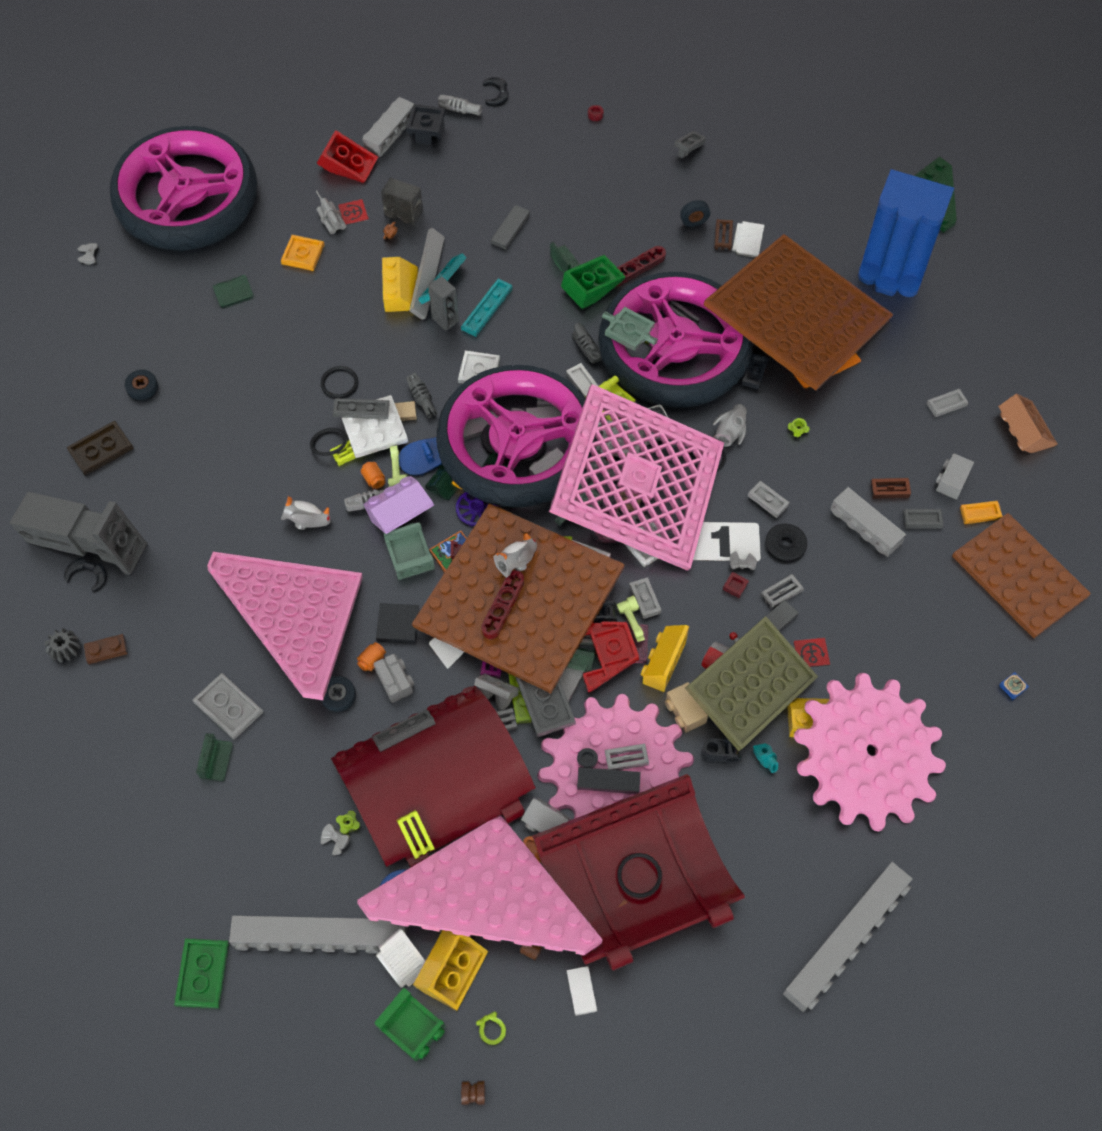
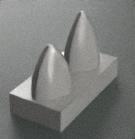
M487 674L477 677L474 683L487 699H490L493 694L496 695L495 701L498 711L505 710L512 698L518 696L519 688Z

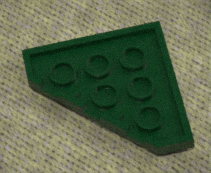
M940 156L914 175L954 187L952 165ZM954 191L940 228L943 233L954 226L957 221Z

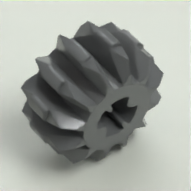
M63 628L61 632L55 630L54 635H48L49 640L45 641V646L47 647L45 651L52 660H58L62 663L65 658L70 661V656H77L76 650L80 649L78 644L80 641L73 631H67Z

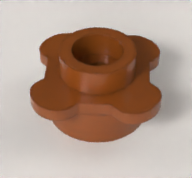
M393 222L391 225L387 224L384 228V239L388 237L391 240L398 231V228L394 226L396 222Z

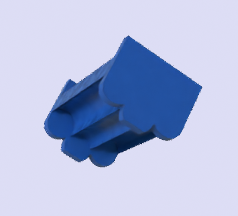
M891 169L878 202V208L858 272L859 281L867 285L875 284L876 292L888 296L895 295L897 291L906 297L915 296L925 274L954 187Z

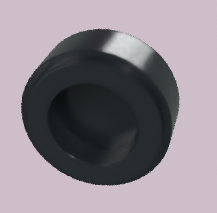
M585 748L578 753L577 763L581 768H594L597 765L598 756L593 749Z

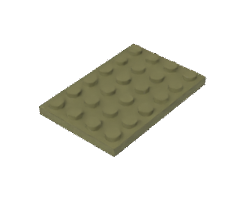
M765 616L686 686L685 689L735 748L740 751L818 676Z

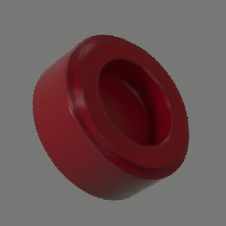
M592 105L588 108V118L590 120L599 121L603 118L604 110L601 106Z

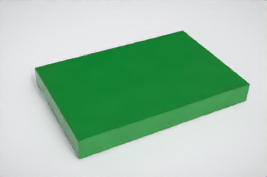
M185 938L174 1002L175 1006L220 1008L229 941Z

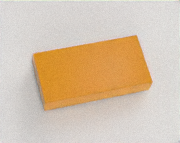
M998 501L960 506L964 524L997 521L1003 517Z

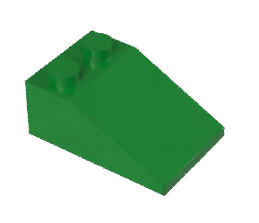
M602 255L565 271L561 287L583 309L596 303L625 280L626 277L605 255Z

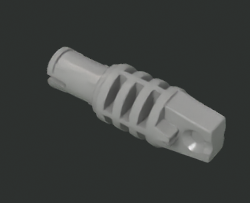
M440 95L438 98V106L449 111L481 115L482 105L470 103L467 99L463 100V98L459 99V97Z
M373 489L372 492H362V494L358 493L344 499L347 511L363 510L365 508L363 504L369 498L381 494L384 490L378 491V489Z

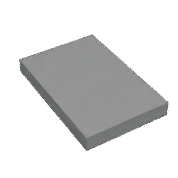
M223 673L192 700L233 740L264 713L255 702Z

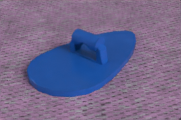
M436 437L410 443L399 453L400 468L411 476L423 475L442 464L437 449Z

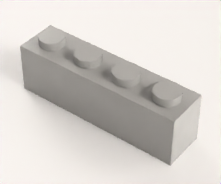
M401 97L392 102L389 109L364 134L362 138L364 148L381 157L407 127L414 103Z
M849 487L833 500L830 509L833 514L846 522L849 528L857 531L865 541H869L875 546L878 552L888 557L903 543L906 534Z

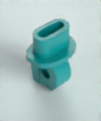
M766 743L754 745L753 752L763 767L768 768L771 773H775L778 770L777 755L775 752H772L771 746Z

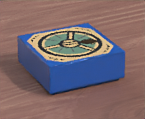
M1016 672L999 685L1012 700L1029 688Z

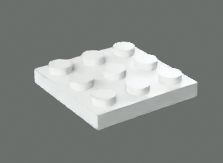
M391 395L377 399L390 401L388 419L341 417L355 458L408 442L406 432Z

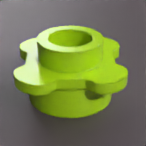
M797 418L788 424V429L792 430L795 437H800L801 434L808 433L810 430L806 421L801 418Z
M348 811L343 816H337L336 822L340 825V832L342 834L359 829L360 823L356 821V813L354 811Z

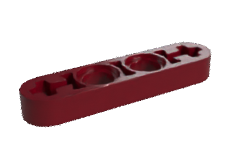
M655 246L617 267L626 278L616 287L627 283L662 263L666 257L665 248ZM647 260L649 263L644 265L640 261ZM627 268H634L635 271H634V272H628L626 269H627Z
M512 571L505 578L482 623V634L485 638L495 639L500 634L524 586V576L520 571ZM516 578H519V581H516L515 584L513 585L514 589L511 588V587H512V580H515ZM505 593L513 595L510 600L502 599V595ZM497 609L504 610V614L499 617L493 613ZM492 620H493V621L495 622V623H494V630H491L490 632H487V628H491V626H492V624H493V622H492Z

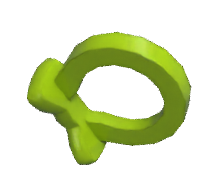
M496 1011L476 1021V1025L479 1026L481 1039L490 1045L500 1043L506 1035L505 1024L496 1017ZM490 1019L501 1027V1034L495 1040H489L484 1034L485 1022Z

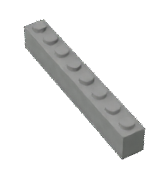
M891 862L787 987L783 995L802 1012L807 1007L812 1010L819 1001L816 996L821 991L826 993L833 983L830 979L834 974L838 977L846 968L844 962L848 958L852 961L860 951L857 949V946L861 942L867 943L873 935L870 932L874 926L879 928L885 921L884 913L887 910L892 912L899 903L896 901L898 896L901 894L904 897L912 888L909 883L913 878L895 863Z
M232 916L229 942L236 950L242 951L248 950V947H257V950L269 951L270 948H278L280 951H291L292 948H300V951L312 952L313 949H322L323 952H335V949H344L343 951L347 953H355L357 950H365L367 953H378V950H380L378 947L400 928L407 936V926L391 924L390 921L378 920L377 922L363 918Z

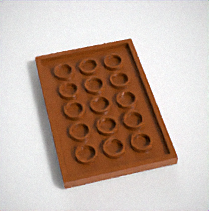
M1009 513L956 550L952 555L1034 639L1091 594Z

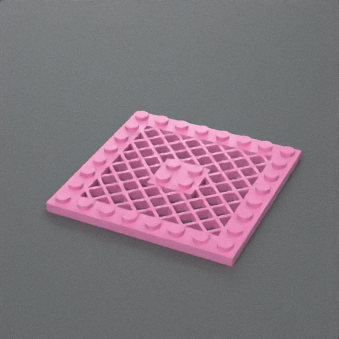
M591 384L549 512L688 571L692 566L724 442ZM610 415L613 421L609 424L605 419V416ZM626 422L630 430L625 431L621 424ZM616 426L619 434L614 435L611 428ZM605 430L608 438L603 439L600 432ZM643 430L646 437L641 438L638 431ZM633 434L636 441L631 442L627 435ZM594 436H595L596 439H597V442L592 443V442H593V439H594ZM660 437L663 444L658 446L655 438ZM622 438L625 445L620 446L617 439ZM611 441L614 449L609 450L606 443ZM649 441L652 449L648 450L644 442ZM676 444L680 452L675 453L672 446ZM600 445L604 453L598 455L595 447ZM639 445L642 452L637 454L634 446ZM666 448L669 456L664 457L662 449ZM628 449L629 452L625 455L623 450ZM589 452L593 457L588 458ZM655 452L659 460L654 461L650 454ZM693 452L696 459L691 460L688 453ZM617 453L620 461L615 462L612 454ZM683 456L686 463L681 465L678 457ZM606 457L609 465L604 466L601 458ZM672 459L675 467L670 468L667 461ZM595 461L598 469L593 470L590 462ZM689 467L692 473L689 476H687L684 468ZM584 468H586L588 473L583 474ZM612 468L616 476L610 477L607 470ZM678 471L681 479L677 480L673 472ZM602 473L605 480L599 482L596 474ZM668 475L671 483L666 484L663 476ZM590 477L594 484L588 486L585 478ZM616 480H618L616 486L619 487V489H617L613 483ZM684 482L688 490L683 491L680 483ZM579 484L582 486L580 490H578ZM607 484L611 492L605 493L603 485ZM670 487L675 488L676 495H672L669 490ZM595 488L597 489L600 495L596 498L593 496L591 490ZM662 490L667 497L663 500L661 499L658 493ZM625 492L628 499L623 501L619 493ZM586 493L589 500L583 502L580 494ZM614 496L617 504L612 505L608 497ZM654 497L656 502L651 504L650 501ZM680 498L683 506L679 507L675 499ZM642 499L645 507L640 508L637 500ZM601 500H603L606 508L602 510L600 509L597 503ZM669 502L673 510L668 511L665 503ZM629 503H631L634 511L630 513L626 507V505ZM657 506L660 508L662 514L658 516L654 510V508ZM619 507L623 513V516L618 517L614 510ZM647 510L651 516V519L646 520L643 514ZM676 514L679 522L674 523L670 515ZM637 515L641 523L635 524L632 516ZM665 518L669 526L663 527L660 519ZM652 522L655 523L658 529L654 532L649 526V524ZM680 525H681L680 532H679L678 529H677V526H680ZM670 529L675 536L672 539L666 533Z

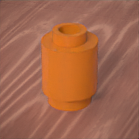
M366 462L362 466L360 472L369 487L380 489L385 485V476L376 462Z
M377 642L370 644L357 657V665L363 671H372L374 669V662L384 659L385 649Z

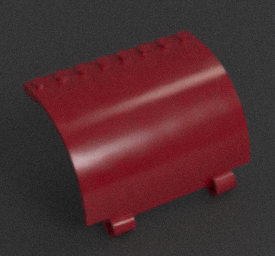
M476 686L466 687L461 693L448 696L443 702L429 706L426 710L432 715L436 724L381 752L371 737L365 741L357 742L346 751L337 752L331 758L333 765L340 774L364 820L386 867L405 857L411 868L428 858V853L500 815L509 824L525 814V810L518 797L532 791L536 787L508 730L489 700ZM414 810L417 811L434 847L432 851L429 850L426 854H422L416 859L397 822V819ZM412 817V823L422 841L423 846L426 847L427 843L417 825L415 818ZM404 821L403 824L416 851L420 850L407 821Z
M688 774L532 836L544 869L603 939L602 944L586 955H580L585 965L606 956L611 970L619 969L633 963L630 951L705 919H708L712 928L734 920L729 904L745 898L743 892L727 871L712 842L700 813L693 784ZM631 854H648L660 865L662 871L661 884L658 890L648 897H632L624 892L619 885L617 879L618 867L621 861ZM633 858L622 869L624 885L635 893L650 891L658 879L656 867L646 858ZM624 899L627 901L625 905L618 907Z

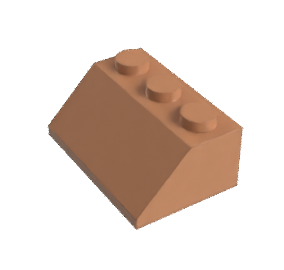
M1016 393L998 406L1001 410V417L1004 421L1008 422L1010 426L1008 429L1018 439L1017 445L1022 451L1035 453L1058 444L1033 401Z

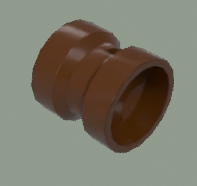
M485 1080L477 1081L473 1085L469 1081H462V1105H469L471 1102L485 1105Z

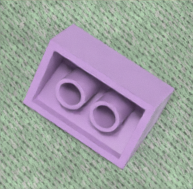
M411 476L401 479L398 484L386 488L384 492L369 498L363 504L371 522L385 534L434 506L420 483Z

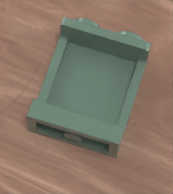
M420 522L410 523L387 534L384 533L385 543L398 580L435 569Z

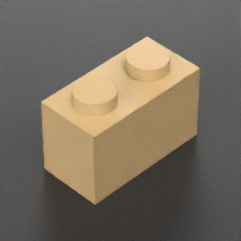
M689 682L667 692L665 700L668 710L670 712L673 711L676 716V724L683 728L685 733L707 723L708 719L706 712L685 689Z

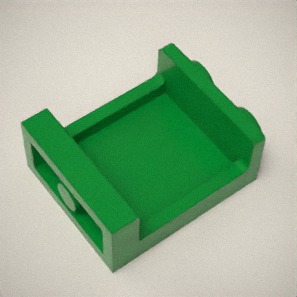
M405 988L400 991L374 1022L379 1030L415 1061L419 1058L423 1059L430 1051V1044L434 1040L438 1041L445 1032V1023L426 1009Z

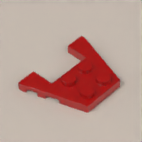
M602 621V623H592L585 636L590 635L601 665V669L583 673V680L587 691H593L639 660V654L627 622Z

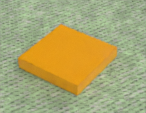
M291 235L280 260L281 264L314 271L325 246L324 241Z

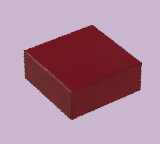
M732 572L724 584L723 590L740 599L749 584V580Z

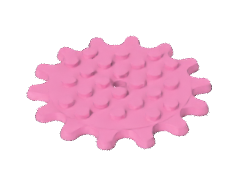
M859 673L855 677V687L852 690H846L837 680L829 681L827 683V691L830 696L828 703L821 704L815 700H808L805 703L806 712L813 718L812 727L809 729L800 728L794 733L795 741L805 745L809 750L808 758L797 764L798 773L802 776H814L819 782V787L813 794L814 802L817 805H824L830 800L836 801L840 805L839 820L844 825L852 824L858 814H864L868 817L872 830L879 832L885 828V819L889 813L896 814L903 823H911L915 817L911 805L915 798H919L927 803L935 800L936 792L928 784V775L930 773H942L946 767V763L942 759L935 757L931 752V744L941 739V729L935 726L926 727L921 722V714L926 708V703L919 698L912 700L910 703L903 702L899 696L900 683L894 679L888 680L881 690L873 687L870 676L866 673ZM868 745L876 748L874 756L868 754Z
M625 694L618 695L611 708L601 707L599 702L593 697L584 701L585 714L581 718H575L576 725L564 728L563 736L559 739L546 738L541 742V749L553 757V763L551 766L538 771V780L542 783H553L557 788V793L549 799L548 804L559 811L570 809L574 813L575 819L635 795L631 793L578 790V769L580 766L577 763V756L585 748L593 749L597 753L598 762L594 767L595 769H608L605 750L645 744L649 765L621 770L641 772L640 792L678 778L679 771L682 768L690 767L694 763V757L691 753L677 751L674 747V742L682 735V728L677 724H672L668 727L658 725L656 718L659 714V708L653 703L648 704L642 711H633L629 705V698ZM641 750V751H635V752H629V753H623V754H617V755H611L610 757H611V758H614V757H620V756H624V755L638 754V753H642V750ZM644 758L634 759V760H628V761H622V762H618V763H624V762L642 760V759H644Z

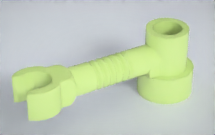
M397 445L390 446L393 478L388 479L389 487L398 484L401 479L408 477L407 474L400 475Z
M633 595L626 598V601L616 604L620 615L625 614L637 642L645 640L633 614V612L639 610L638 603Z

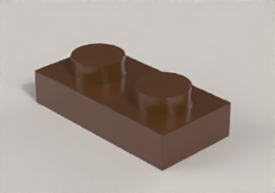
M123 634L84 644L88 664L128 654Z

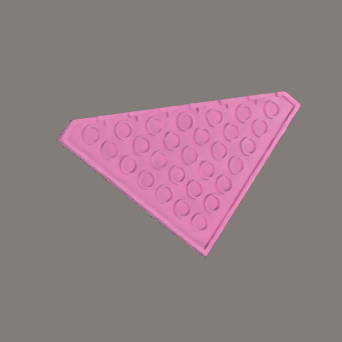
M213 552L207 565L210 574L304 698L324 700L362 582V573Z
M501 815L484 823L358 899V905L371 921L378 922V920L390 921L391 924L408 927L409 925L421 926L422 929L432 931H452V934L469 937L470 935L482 936L483 939L500 942L501 940L513 941L514 944L531 947L532 945H538L555 951H575L576 954L586 955L602 944L603 940Z

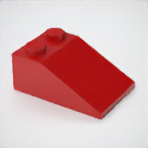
M335 130L316 164L330 173L364 183L378 156Z

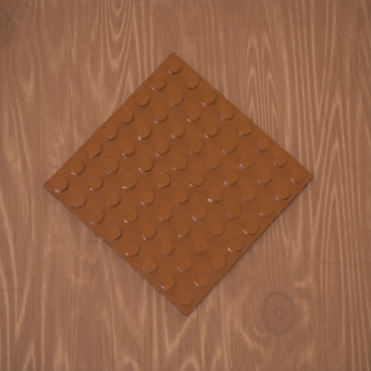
M785 234L717 289L703 304L814 390L819 389L894 315Z
M489 503L416 616L412 626L552 694L621 575L625 564ZM527 533L537 542L538 547L531 561L526 564L527 568L520 571L524 576V586L500 634L495 639H487L482 634L481 626L506 578L497 569L493 556L496 553H501L508 545L514 542H522L524 534ZM516 578L515 580H512V587H511V588L514 589L513 585L515 584L516 581H519V578ZM511 593L502 595L504 600H510L513 597ZM497 609L493 614L498 617L502 616L504 610ZM492 620L493 624H492L491 628H487V632H490L491 630H494V623H495V622H494L493 620Z

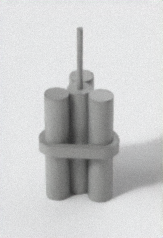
M316 191L321 199V206L317 207L316 210L321 217L322 224H325L330 234H334L339 229L344 230L347 226L341 217V212L336 209L333 202H328L326 198H321L318 191Z

